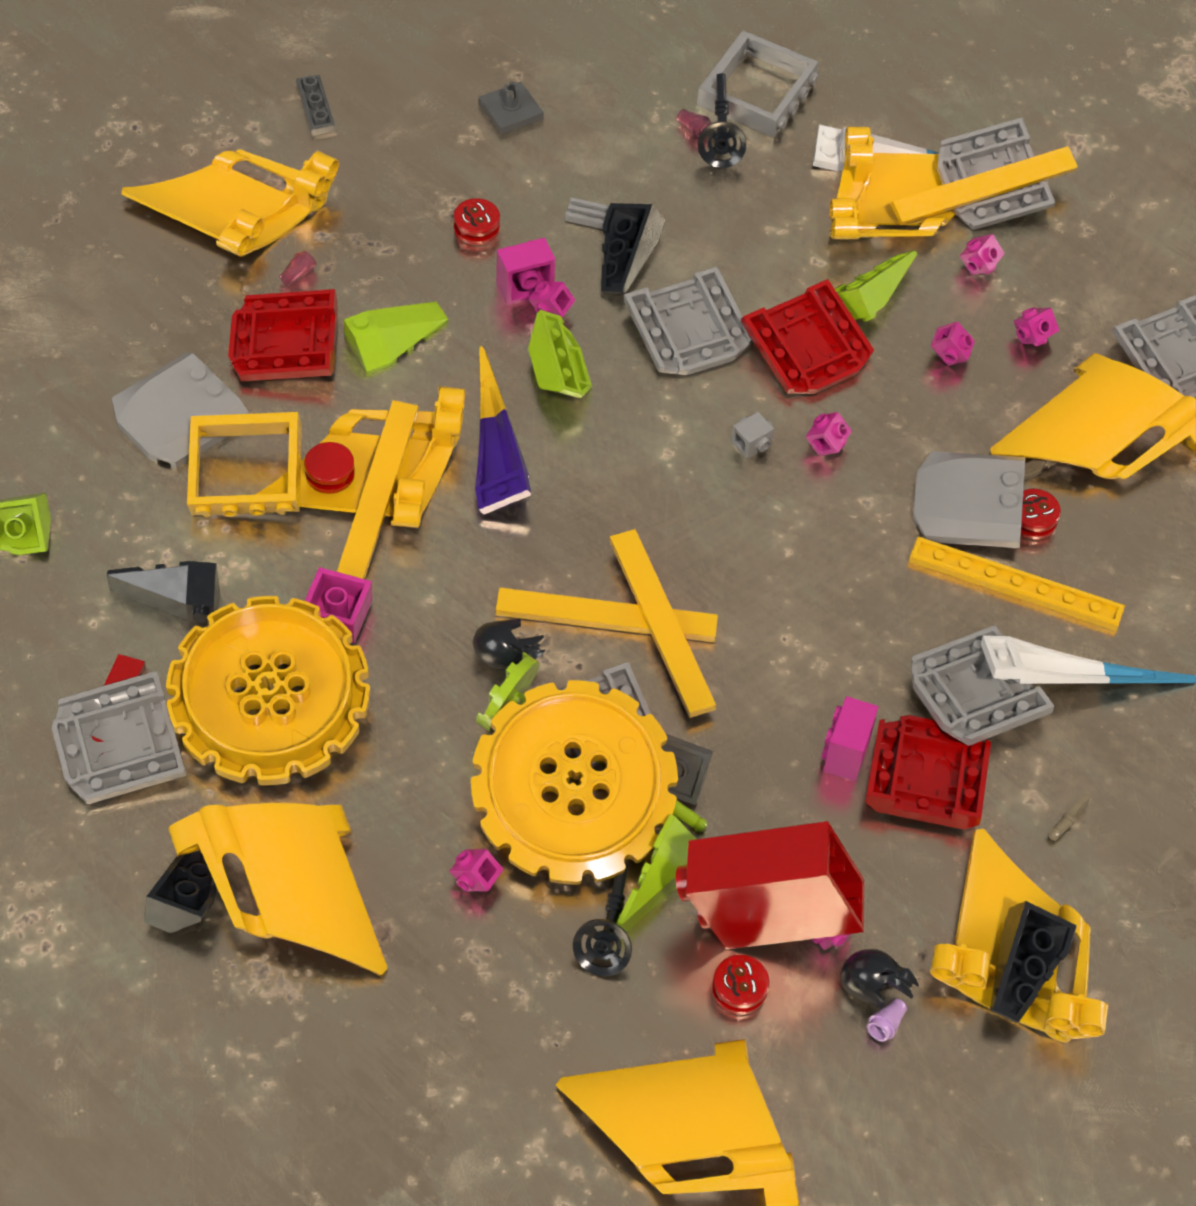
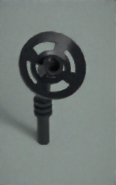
M719 73L716 75L717 100H715V115L717 116V122L706 126L700 133L698 151L701 158L707 164L717 168H727L737 164L743 158L747 142L743 131L735 124L727 122L729 100L726 98V74ZM736 135H738L739 138H740V148H739V151L736 149V146H737ZM706 136L709 137L708 152H706L704 147V139ZM712 138L715 139L714 147L711 144ZM730 138L733 139V146L729 145ZM729 153L732 157L726 160L715 159L716 154L723 155Z
M625 863V871L614 877L612 892L608 893L606 902V919H594L584 923L577 930L573 939V953L577 962L586 971L597 976H612L621 972L629 963L632 955L631 940L627 932L617 924L618 916L623 910V901H625L623 891L628 870L627 863ZM595 926H604L601 931H597ZM584 934L588 935L586 939V953H584L582 949V938ZM592 938L596 940L595 943H594V945H593V949H592V946H591V940H592ZM620 939H623L625 945L623 958L619 956L622 948ZM615 941L617 945L616 952L612 949ZM595 957L602 960L610 959L612 966H599L592 961Z

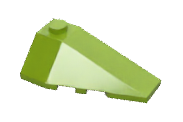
M916 250L897 254L873 267L874 270L854 277V282L848 285L841 284L834 288L855 320L862 319L864 322L877 316L876 312L886 305L917 256Z
M437 301L367 310L344 319V338L365 373L369 375L392 366L397 362V358L405 351L407 353L410 352L418 341L422 338L427 339L448 323V318Z
M46 493L0 499V550L17 555L48 551L51 516Z
M669 815L653 845L655 849L651 857V864L645 862L638 881L640 888L634 887L617 921V924L626 932L633 928L676 889V869L679 865H687L688 840H696V838L674 815Z

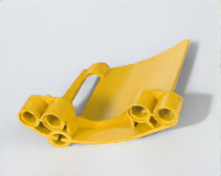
M259 803L227 807L223 805H208L200 808L199 812L177 821L168 828L177 857L200 851L203 854L230 918L237 929L261 938L277 937L308 946L354 963L378 975H382L388 968L340 841L341 837L352 834L342 805L318 806L297 803ZM226 853H233L241 860L260 915H250L238 908L222 864V857Z

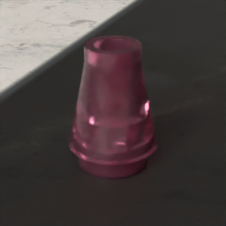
M682 109L677 115V121L695 138H699L703 129L712 123L709 117L690 112L686 109Z
M307 251L297 252L285 270L279 275V278L286 286L290 287L293 283L314 272L317 263Z

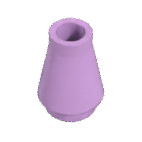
M894 998L889 1004L869 1018V1024L867 1025L870 1035L881 1042L892 1039L903 1015L907 1011V1005L901 999Z

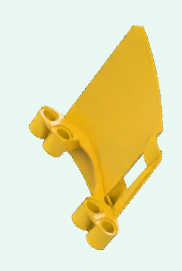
M847 126L845 130V162L837 198H831L830 220L832 224L829 238L859 240V238L869 239L874 236H933L937 233L940 226H945L956 215L950 210L905 224L920 226L918 230L875 229L878 225H900L891 206L893 200L943 185L937 171L939 154L873 153L874 137H871V127Z
M240 149L237 151H225L215 156L211 165L198 171L159 183L122 187L121 195L218 239L216 240L218 247L242 257L279 239L298 225L312 211L321 209L327 201V193L338 172L339 160L317 150L309 160H305L303 168L299 171ZM239 161L250 162L283 177L286 181V188L279 191L233 170L232 167Z
M1093 353L1074 368L1073 372H1076L1079 377L1077 380L990 448L991 455L1061 462L1091 469L1096 476L1102 478H1119L1124 480L1178 443L1185 444L1196 453V399L1191 396L1182 395L1171 386L1144 371ZM1161 426L1164 428V437L1130 465H1118L1112 462L1111 459L1151 427Z
M439 386L438 402H435V411H418L413 427V435L410 437L385 515L393 517L391 526L419 528L422 514L442 478L452 451L461 435L465 389ZM350 409L348 413L342 415L333 423L328 435L320 443H340L352 452L355 467L354 480L349 487L341 492L332 494L318 492L306 480L304 457L301 460L300 507L356 513L381 436L352 433V430L362 419L386 421L389 410ZM288 472L255 495L288 493Z
M976 829L973 833L955 944L936 945L935 943L930 974L939 981L959 990L967 997L990 1009L1001 933L1008 910L1012 906L1028 901L1077 925L1075 935L1078 937L1080 944L1072 991L1066 994L1057 986V965L1052 977L1044 983L1037 993V998L1018 1023L1043 1031L1050 1038L1063 1043H1067L1071 1039L1104 1035L1109 1004L1097 999L1087 998L1091 933L1089 924L1084 921L1074 908L1067 904L1061 906L1030 880L1002 851L985 829Z
M745 1039L715 1043V1055L566 1076L561 1077L555 1084L564 1095L617 1145L634 1163L646 1180L661 1194L764 1188L766 1206H799L792 1152L786 1153L749 1065ZM721 1156L728 1157L733 1163V1171L729 1175L679 1182L675 1181L662 1167L663 1164Z

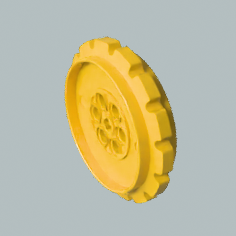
M278 596L252 597L247 599V605L243 608L237 607L235 603H230L207 616L209 624L207 627L194 626L182 640L178 650L183 658L172 660L167 674V693L175 696L167 701V708L175 733L186 734L182 738L184 748L201 765L215 762L214 767L217 775L240 783H245L248 777L255 776L259 785L286 784L290 782V776L295 772L307 778L328 767L331 764L330 753L338 752L343 754L359 734V724L355 720L364 719L369 707L370 686L362 682L369 678L368 665L362 648L359 645H350L353 641L351 631L334 615L321 618L319 606L296 598H292L288 604L279 603ZM254 664H258L261 666L256 670L249 669V667ZM281 664L289 665L286 669L277 668ZM295 686L303 687V689L298 692L291 690ZM237 687L246 688L243 692H234V689ZM252 709L260 710V712L255 715L247 714V712ZM280 709L289 710L286 714L283 715L276 713Z
M569 680L564 690H558L554 683H547L526 691L524 694V704L519 705L514 701L507 703L491 720V728L495 733L492 735L483 734L480 737L473 757V767L479 769L481 773L478 776L471 777L473 807L475 811H483L487 814L480 821L481 828L496 850L505 847L509 848L511 852L508 861L527 874L536 876L539 871L546 870L549 873V881L560 884L579 885L585 874L592 875L595 882L604 881L623 873L626 868L624 863L626 859H632L635 863L641 862L654 849L653 845L658 837L654 830L656 828H663L669 815H673L677 799L675 795L668 791V788L675 787L678 782L675 755L673 752L662 750L661 747L667 742V735L652 714L638 715L639 702L615 688L611 689L608 694H602L599 691L598 683L581 680ZM569 748H575L580 752V756L572 759L566 756L565 751ZM594 761H602L606 764L607 768L603 771H595L591 764ZM545 763H550L555 766L556 770L552 774H545L541 771L540 767ZM572 777L574 780L580 779L579 785L576 786L575 783L569 785V778ZM597 789H604L609 796L604 800H599L593 796V792ZM545 792H554L558 799L555 802L548 803L543 800L542 795ZM577 804L582 806L584 812L581 815L575 816L568 811V808L571 805Z

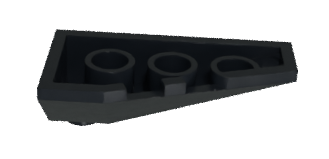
M610 203L603 222V233L605 234V244H602L604 264L602 265L601 292L603 294L624 295L658 243L665 219L653 204Z
M200 851L176 856L146 896L144 923L172 933L201 922L214 904L217 886Z

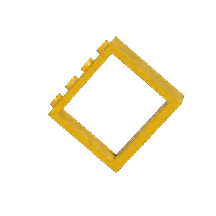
M298 412L191 416L187 506L192 516L203 515L204 518H208L211 515L234 517L238 514L261 516L265 513L277 512L278 514L285 515V512H300L302 423ZM289 434L288 493L198 497L201 437Z

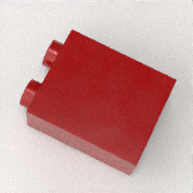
M828 821L688 840L687 865H679L676 869L675 879L678 895L683 902L691 901L696 907L701 927L703 929H712L726 949L864 932V878Z

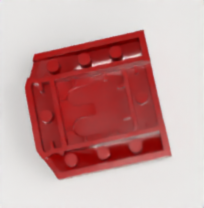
M828 279L808 287L802 295L768 310L763 307L743 316L741 319L744 328L787 394H817L858 375L874 352L872 345Z
M335 289L245 296V303L240 310L236 309L232 315L228 350L230 363L241 382L331 376L334 373L338 304Z
M912 715L900 716L899 721L885 723V719H881L877 728L865 802L879 813L958 829L979 826L982 817L991 742L986 739L985 743L980 741L968 746L941 730L937 722L932 719Z

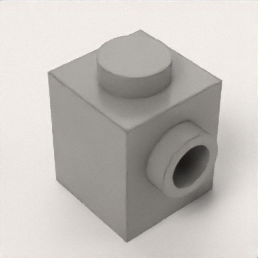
M759 412L746 416L733 425L731 443L748 459L759 452L766 451L772 445L773 425L768 419H764Z

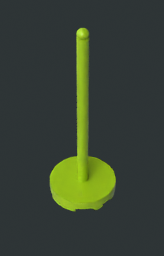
M525 652L522 653L523 660L518 665L512 662L506 669V679L500 687L495 684L490 691L489 705L484 715L481 713L477 715L476 723L490 733L495 732L491 728L492 718L510 701H514L519 705L525 703L524 694L529 689L540 666L537 660ZM595 761L601 766H603L605 769L607 768L604 762ZM676 800L673 815L696 831H704L707 827V821Z

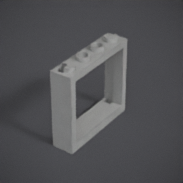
M742 30L699 87L697 105L715 113V100H717L716 75L719 73L726 74L727 81L746 54L794 73L800 77L774 113L726 94V98L729 100L728 119L774 138L780 128H785L788 117L796 113L799 102L806 99L809 88L816 85V80L820 75L817 72L819 62Z

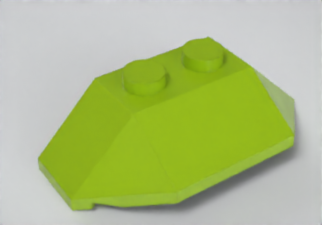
M539 310L528 347L538 386L541 389L558 394L581 398L592 388L581 347L572 333L563 325L565 322L561 316Z

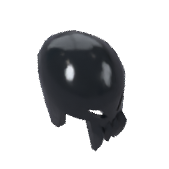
M521 619L494 621L483 624L476 630L473 637V647L481 662L492 669L506 670L512 662L518 665L523 660L522 653L524 652L534 659L541 656L545 649L541 650L539 648L541 645L538 642L544 638V635L517 639L511 630L521 627Z
M864 949L855 952L844 962L840 972L841 984L847 993L854 998L879 1008H883L885 998L880 994V991L888 985H891L909 998L914 997L910 990L913 987L912 985L919 986L910 969L901 967L890 955L879 949Z

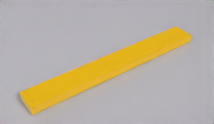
M1067 146L893 200L891 206L900 226L1074 172L1078 166Z
M392 401L337 572L362 579L366 577L417 418L418 405Z
M636 529L610 536V544L689 718L716 710V703Z
M919 536L909 558V562L1114 631L1118 629L1125 608L1123 604Z
M499 587L496 616L652 635L637 604ZM672 609L686 639L715 643L717 614Z

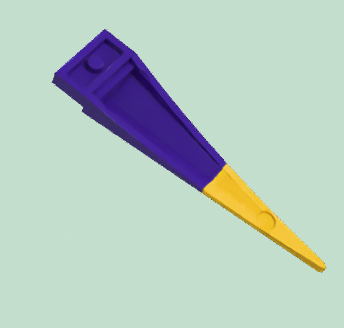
M480 346V438L475 491L479 510L484 515L531 496L532 493L528 478L530 475L486 350Z

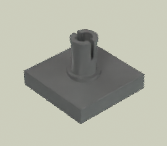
M509 82V85L506 83L502 89L479 96V105L501 135L544 119V112L522 82Z
M666 734L667 742L661 748L666 752L674 753L678 772L677 785L668 788V791L675 795L677 799L696 805L702 791L713 751Z

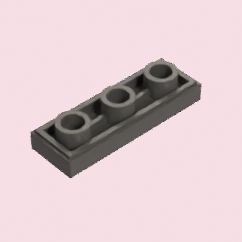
M320 75L296 78V85L311 135L335 132V123Z

